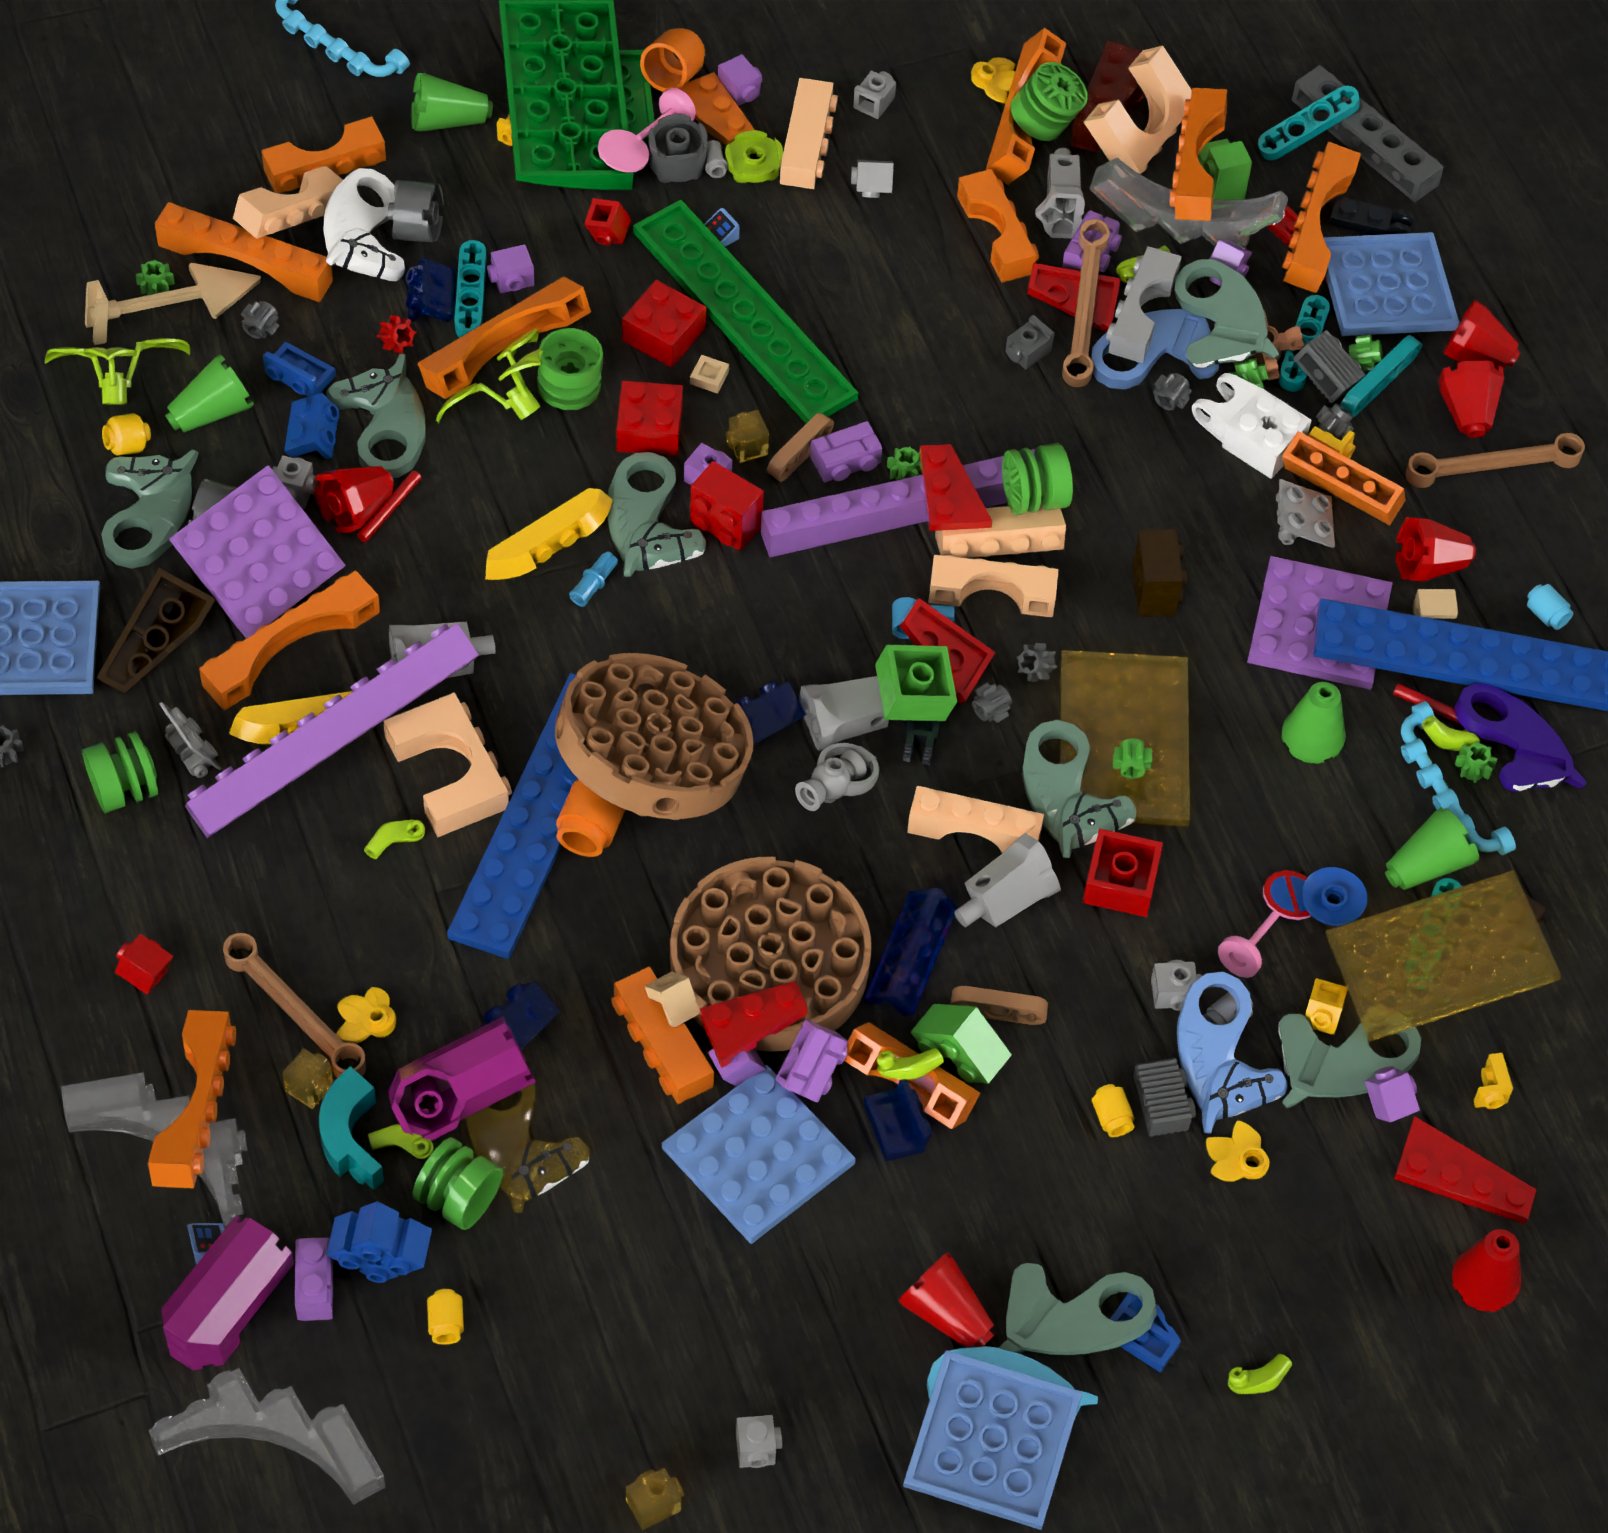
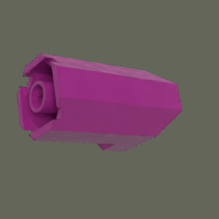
M501 1017L398 1069L388 1094L391 1108L403 1131L412 1135L413 1133L421 1135L425 1139L434 1140L456 1129L460 1120L535 1083V1079L530 1068L528 1069L525 1063L526 1059L511 1029L507 1026L504 1017Z
M235 1216L161 1308L163 1328L171 1357L191 1370L203 1369V1366L213 1364V1367L224 1365L240 1344L239 1333L294 1265L292 1252L287 1246L281 1251L275 1245L279 1238L272 1231L251 1218H245L241 1222V1218Z

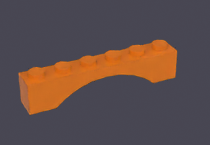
M1043 28L1023 45L985 169H992L995 176L1007 185L1029 170L1035 151L1031 136L1024 132L1013 118L1010 109L1011 100L1041 64L1047 62L1061 64L1067 44L1046 28Z
M1192 88L1191 99H1185L1181 134L1183 135L1179 136V152L1182 153H1177L1176 170L1179 171H1174L1173 189H1171L1170 207H1175V219L1211 221L1214 203V179L1204 170L1198 160V155L1213 137L1224 131L1227 115V89Z
M1329 141L1324 152H1317L1312 165L1317 170H1312L1306 185L1311 190H1306L1300 205L1305 210H1300L1294 225L1299 230L1298 232L1294 230L1288 244L1292 252H1287L1282 264V268L1286 269L1284 282L1317 293L1326 275L1331 258V252L1321 232L1320 211L1330 200L1346 193L1355 175L1361 153Z
M168 202L155 222L159 247L182 255L213 253L238 259L267 273L292 293L319 303L333 282L332 267L326 262L327 257L268 236L256 239L245 228Z
M563 276L418 362L426 388L447 399L469 386L474 376L484 364L525 333L535 328L541 333L567 327L591 313L584 287Z
M357 571L352 572L348 576L340 577L332 586L322 592L313 594L298 607L287 610L282 617L269 625H263L255 634L247 639L234 643L229 650L218 657L207 660L199 668L203 688L224 711L251 695L254 683L263 667L287 645L302 637L320 631L355 629L379 614L378 594Z
M188 1010L182 1038L186 1059L193 1066L197 1074L196 1087L190 1102L182 1114L168 1128L154 1138L148 1161L152 1186L194 1188L197 1174L203 1173V1150L210 1146L211 1129L209 1126L210 1122L216 1121L217 1096H222L224 1089L222 1074L223 1071L229 1070V1047L234 1046L236 1042V1027L231 1026L229 1012Z

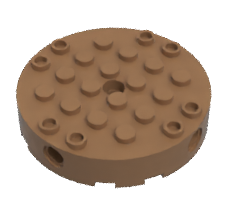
M613 654L606 661L597 663L594 660L582 667L568 685L555 722L557 747L566 765L584 785L597 795L639 816L679 820L706 815L724 806L736 793L753 752V733L738 703L733 704L724 695L726 690L707 675L700 678L687 671L688 665L650 654Z
M755 857L725 865L698 882L697 888L687 898H684L674 918L670 938V972L689 977L696 998L695 1002L699 1010L706 1006L793 981L797 982L807 1005V1015L776 1035L769 1034L756 1043L757 1047H755L757 1051L790 1050L805 1019L832 1031L838 1029L852 1015L860 1003L869 976L871 935L867 919L858 901L841 882H835L824 875L822 869L799 860H795V863L776 860V857ZM700 1014L697 1015V1016H695V1017H693V1019H694L701 1027H703V1028L705 1029V1027H704V1025H703V1023H702V1020H701V1018H700Z

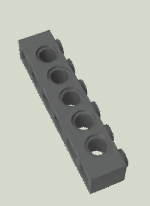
M1319 65L1296 81L1292 101L1301 109H1304L1345 85L1332 73ZM1346 96L1342 98V102H1346L1347 105L1352 103L1351 99H1348ZM1361 98L1360 107L1354 114L1327 129L1349 149L1361 153V159L1413 202L1418 201L1439 186L1444 166ZM1332 103L1334 113L1338 112L1337 107L1335 108L1334 103ZM1319 110L1314 114V119L1324 121L1329 117L1330 113L1327 110Z

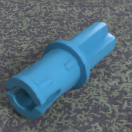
M611 552L603 553L590 569H586L583 572V578L569 593L570 599L576 605L585 607L592 595L598 589L604 587V580L618 564V559Z

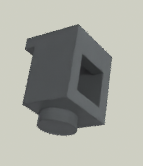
M1032 315L1029 318V322L1007 337L1005 352L1013 362L1019 363L1027 370L1052 351L1054 332L1036 316Z

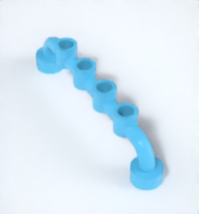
M276 0L275 7L277 13L284 19L282 24L289 33L295 34L300 29L306 33L304 40L312 48H316L320 44L327 47L325 53L332 61L338 62L342 57L349 61L347 68L355 76H360L364 71L375 77L389 76L394 72L402 74L410 66L406 55L398 49H393L385 57L387 64L382 66L375 65L363 52L357 53L353 51L344 40L333 38L321 25H313L306 20L301 12L298 10L292 11L287 7V3L294 5L298 0Z
M1424 701L1412 706V714L1406 717L1401 725V735L1405 742V745L1401 746V752L1408 764L1416 761L1420 766L1421 770L1416 773L1420 785L1424 789L1430 786L1434 788L1437 795L1433 796L1432 800L1436 810L1443 807V810L1449 809L1468 831V834L1465 835L1469 844L1474 842L1477 850L1481 852L1498 851L1501 855L1514 851L1516 849L1514 838L1505 826L1492 831V839L1489 840L1483 839L1477 834L1471 817L1463 812L1457 795L1452 789L1448 788L1443 780L1440 768L1437 764L1432 763L1427 755L1424 743L1421 739H1417L1413 732L1414 727L1417 725L1423 730L1422 722L1427 717L1434 716L1430 705Z

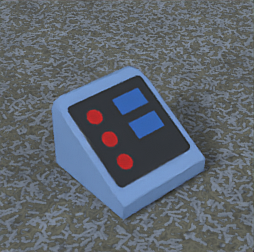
M724 208L719 209L704 224L724 247L739 239V224Z
M192 1223L187 1225L196 1265L224 1231L223 1224Z

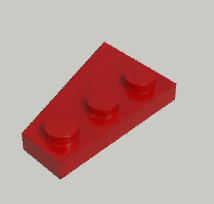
M1033 263L1027 294L1075 317L1081 271ZM1098 274L1092 326L1107 333L1110 323H1113L1121 278Z
M952 445L920 446L919 455L929 531L992 528L993 521Z
M918 598L899 626L914 645L947 646L956 698L960 704H963L996 652Z
M796 981L700 1008V1018L721 1068L730 1064L731 1058L742 1051L747 1053L757 1047L756 1043L769 1034L776 1035L807 1015V1005Z

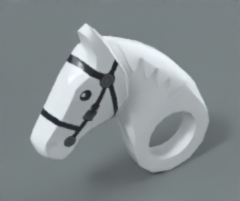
M358 168L351 172L334 189L324 214L323 230L328 251L326 262L329 265L336 263V265L354 272L396 282L404 274V260L400 256L388 252L370 233L388 221V205L395 200L394 184L385 175L373 169ZM357 186H366L376 191L382 198L384 207H374L366 203L359 196Z

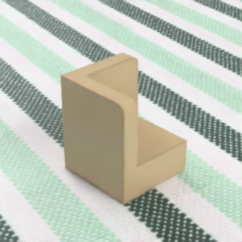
M1418 589L1412 606L1413 615L1431 619L1457 618L1458 607L1455 589Z
M670 972L644 986L648 998L662 1003L670 1026L676 1027L700 1014L689 977Z

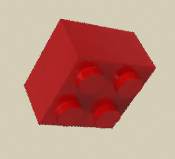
M655 280L622 318V341L672 368L706 329V306Z
M622 381L616 430L617 452H653L658 455L678 456L683 407V385Z
M712 461L691 484L690 522L699 530L707 531L717 537L724 545L732 546L741 552L761 529L764 491Z
M1099 828L1082 903L1147 917L1163 842Z

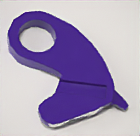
M1473 683L1463 688L1454 707L1458 722L1468 732L1474 733L1482 739L1502 743L1516 750L1513 762L1507 763L1502 767L1499 774L1500 782L1506 790L1521 792L1529 789L1552 788L1563 781L1577 788H1583L1587 784L1581 774L1573 767L1572 757L1560 737L1526 703L1495 686ZM1481 702L1490 705L1497 710L1502 720L1497 722L1481 717L1472 708L1471 703Z

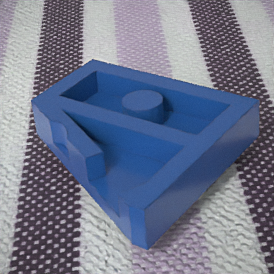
M1128 1293L1110 1320L1127 1321L1134 1318L1142 1308V1301L1136 1295ZM1157 1304V1315L1151 1329L1141 1337L1120 1347L1161 1373L1180 1346L1181 1340L1173 1327L1166 1323L1165 1315Z

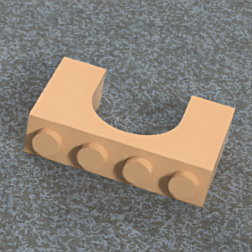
M1163 46L1142 50L1128 67L1148 101L1149 120L1144 131L1135 125L1119 99L1098 104L1084 121V124L1120 177L1131 174L1136 176L1147 169V163L1151 158L1157 155L1162 150L1164 142L1176 133V127L1184 117L1185 99H1191V88Z
M455 692L383 720L385 739L398 762L431 749L448 748L463 754L471 764L466 775L457 782L423 795L424 812L437 837L504 811L509 803V795L512 794L507 778L505 776L500 777L497 771L498 763L492 751L487 753L483 746L485 745V740L480 728H474L470 720H472L467 704L465 702L460 703Z

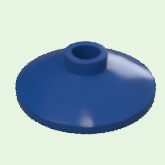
M1326 867L1316 870L1305 880L1302 888V902L1308 913L1316 920L1327 925L1342 926L1356 921L1363 914L1367 905V891L1362 881L1350 871L1338 867ZM1328 900H1335L1338 904L1330 903Z

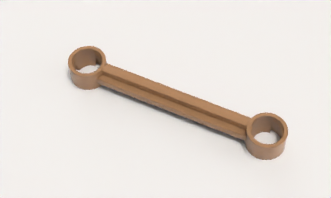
M1090 219L1084 222L1079 234V245L1083 249L1071 354L1064 360L1062 370L1064 381L1072 387L1087 385L1093 373V362L1089 357L1098 274L1101 252L1106 249L1110 235L1107 224L1098 219ZM1090 230H1097L1103 234V237L1099 240H1094V243L1085 239L1084 234ZM1073 363H1081L1087 367V370L1082 374H1077L1076 377L1068 372L1067 367Z
M1563 433L1555 439L1554 444L1436 459L1429 453L1420 452L1414 454L1409 459L1405 475L1408 482L1413 486L1426 488L1435 482L1436 477L1552 461L1560 467L1573 468L1580 463L1585 444L1579 436L1572 433ZM1563 446L1574 449L1576 454L1568 455L1563 453L1561 449H1563ZM1418 466H1424L1431 473L1424 475L1416 472L1415 469Z
M236 933L229 936L223 945L227 966L234 971H246L331 1058L332 1070L337 1078L346 1071L337 1065V1061L340 1058L342 1060L353 1058L357 1061L360 1059V1064L354 1070L363 1076L366 1071V1059L363 1049L355 1043H343L258 956L257 944L252 936L246 933ZM244 948L249 951L252 950V953L243 959H235L229 955L232 949Z

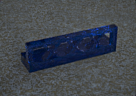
M940 888L909 892L865 996V1000L869 1004L891 1003L903 1016L914 1015L955 916L954 911L958 909ZM924 901L923 906L914 912L917 903ZM913 927L912 932L903 939L904 934ZM902 953L900 960L892 965L893 960ZM891 980L887 991L880 992L882 987Z

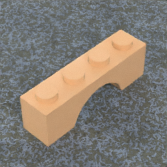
M323 166L304 173L300 191L297 194H278L262 187L239 194L233 219L256 239L324 216L332 192L343 179L327 166Z
M934 555L928 603L959 607L967 596L976 591L997 590L1010 596L1019 606L1021 614L1053 617L1058 569L1046 566L1020 565L1014 562H994L981 558L968 559L953 555Z
M917 786L910 810L907 833L938 840L949 833H972L992 841L1004 853L1024 833L1039 841L1044 814Z

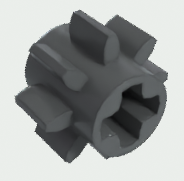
M255 301L253 305L248 304L241 313L242 317H244L242 327L253 338L260 339L262 337L265 339L267 335L272 336L280 326L276 323L279 318L276 309L267 302L260 301L258 303Z
M1170 373L1168 377L1161 375L1154 384L1156 387L1153 391L1155 401L1165 410H1174L1176 406L1183 409L1190 400L1189 394L1192 390L1189 389V382L1178 373Z
M1335 403L1332 408L1324 405L1316 416L1320 422L1317 428L1331 433L1335 438H1344L1349 430H1354L1352 423H1350L1353 415L1339 404Z
M1036 643L1035 646L1024 645L1025 651L1016 657L1020 667L1018 673L1028 674L1027 681L1037 682L1039 679L1049 680V673L1057 668L1054 659L1055 651H1045V643Z
M987 682L975 690L977 696L974 697L975 700L972 702V706L976 715L982 721L988 720L991 722L994 720L998 723L1009 716L1007 710L1012 705V699L1002 685L996 686L993 684L990 686Z
M4 725L0 727L1 767L12 762L17 763V752L24 751L23 742L19 740L18 730L10 731Z

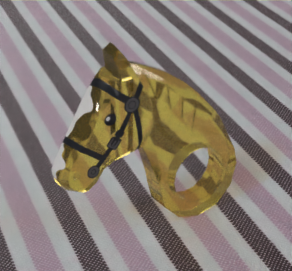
M534 1083L521 1089L523 1095L515 1107L504 1111L486 1107L466 1117L468 1133L477 1157L483 1156L503 1169L500 1188L509 1195L515 1213L523 1212L525 1201L548 1191L583 1168L589 1162L590 1157L589 1147L579 1137L567 1138L561 1142L553 1143L529 1138L530 1121L536 1099Z

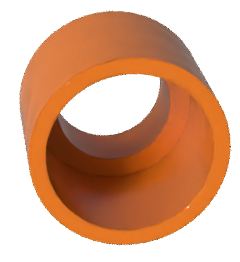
M684 28L667 30L643 51L640 59L642 74L647 82L657 90L665 92L670 88L680 89L701 70L705 57V48L698 35L691 30Z
M576 780L571 786L556 821L558 828L556 833L557 840L562 846L575 854L586 857L599 856L604 848L611 845L626 809L605 800L590 790L580 780Z

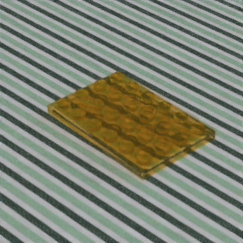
M1062 650L1060 657V721L1076 725L1086 734L1090 745L1089 758L1082 777L1080 791L1104 799L1116 796L1129 797L1137 810L1133 823L1188 826L1190 821L1188 657ZM1130 738L1143 741L1144 749L1152 748L1151 770H1145V774L1142 777L1135 779L1123 777L1121 775V768L1113 769L1114 747H1120V743L1123 740ZM1060 739V764H1065L1072 761L1077 754L1070 743Z
M1514 870L1325 931L1327 941L1344 983L1348 988V993L1368 1042L1561 980L1560 971Z

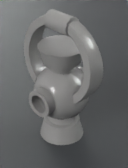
M836 743L827 746L820 753L817 767L814 769L811 779L799 782L796 785L795 793L798 801L807 810L816 811L823 802L832 803L843 796H856L866 793L875 785L879 776V765L876 757L862 746L854 744ZM836 755H841V757H840L839 759H838V758H831V757L836 756ZM866 766L870 767L872 773L870 777L862 781H853L865 777L867 772Z

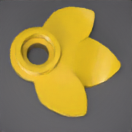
M1000 57L992 58L988 63L977 62L971 69V80L975 86L984 89L988 97L1005 104L1007 92L1010 91L1015 71H1013L1015 63Z
M371 987L365 994V997L350 995L338 1002V1011L342 1018L346 1020L336 1033L341 1041L360 1043L371 1035L382 1038L393 1032L396 1026V1014L389 1007L390 997L385 990Z
M1237 1121L1233 1129L1232 1138L1209 1137L1206 1139L1208 1154L1216 1161L1211 1169V1174L1218 1179L1233 1182L1243 1177L1259 1179L1267 1173L1270 1162L1265 1151L1261 1149V1137L1248 1124ZM1253 1161L1257 1164V1167H1250L1246 1162Z

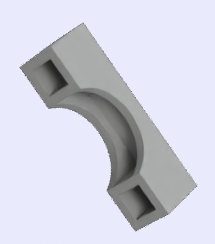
M1147 246L1143 257L1138 256L1133 270L1136 276L1134 279H1128L1124 295L1127 298L1125 301L1120 300L1117 306L1115 317L1118 320L1116 323L1111 322L1107 331L1106 340L1110 341V354L1139 363L1144 362L1152 342L1155 322L1144 314L1141 306L1154 298L1170 297L1175 285L1176 276L1179 274L1182 256Z

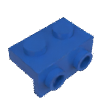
M286 341L275 354L266 351L263 355L265 373L272 380L280 381L290 386L300 395L305 394L310 397L321 393L336 376L334 367Z
M323 393L293 401L291 404L284 452L291 458L316 450L325 459L332 458L339 409Z

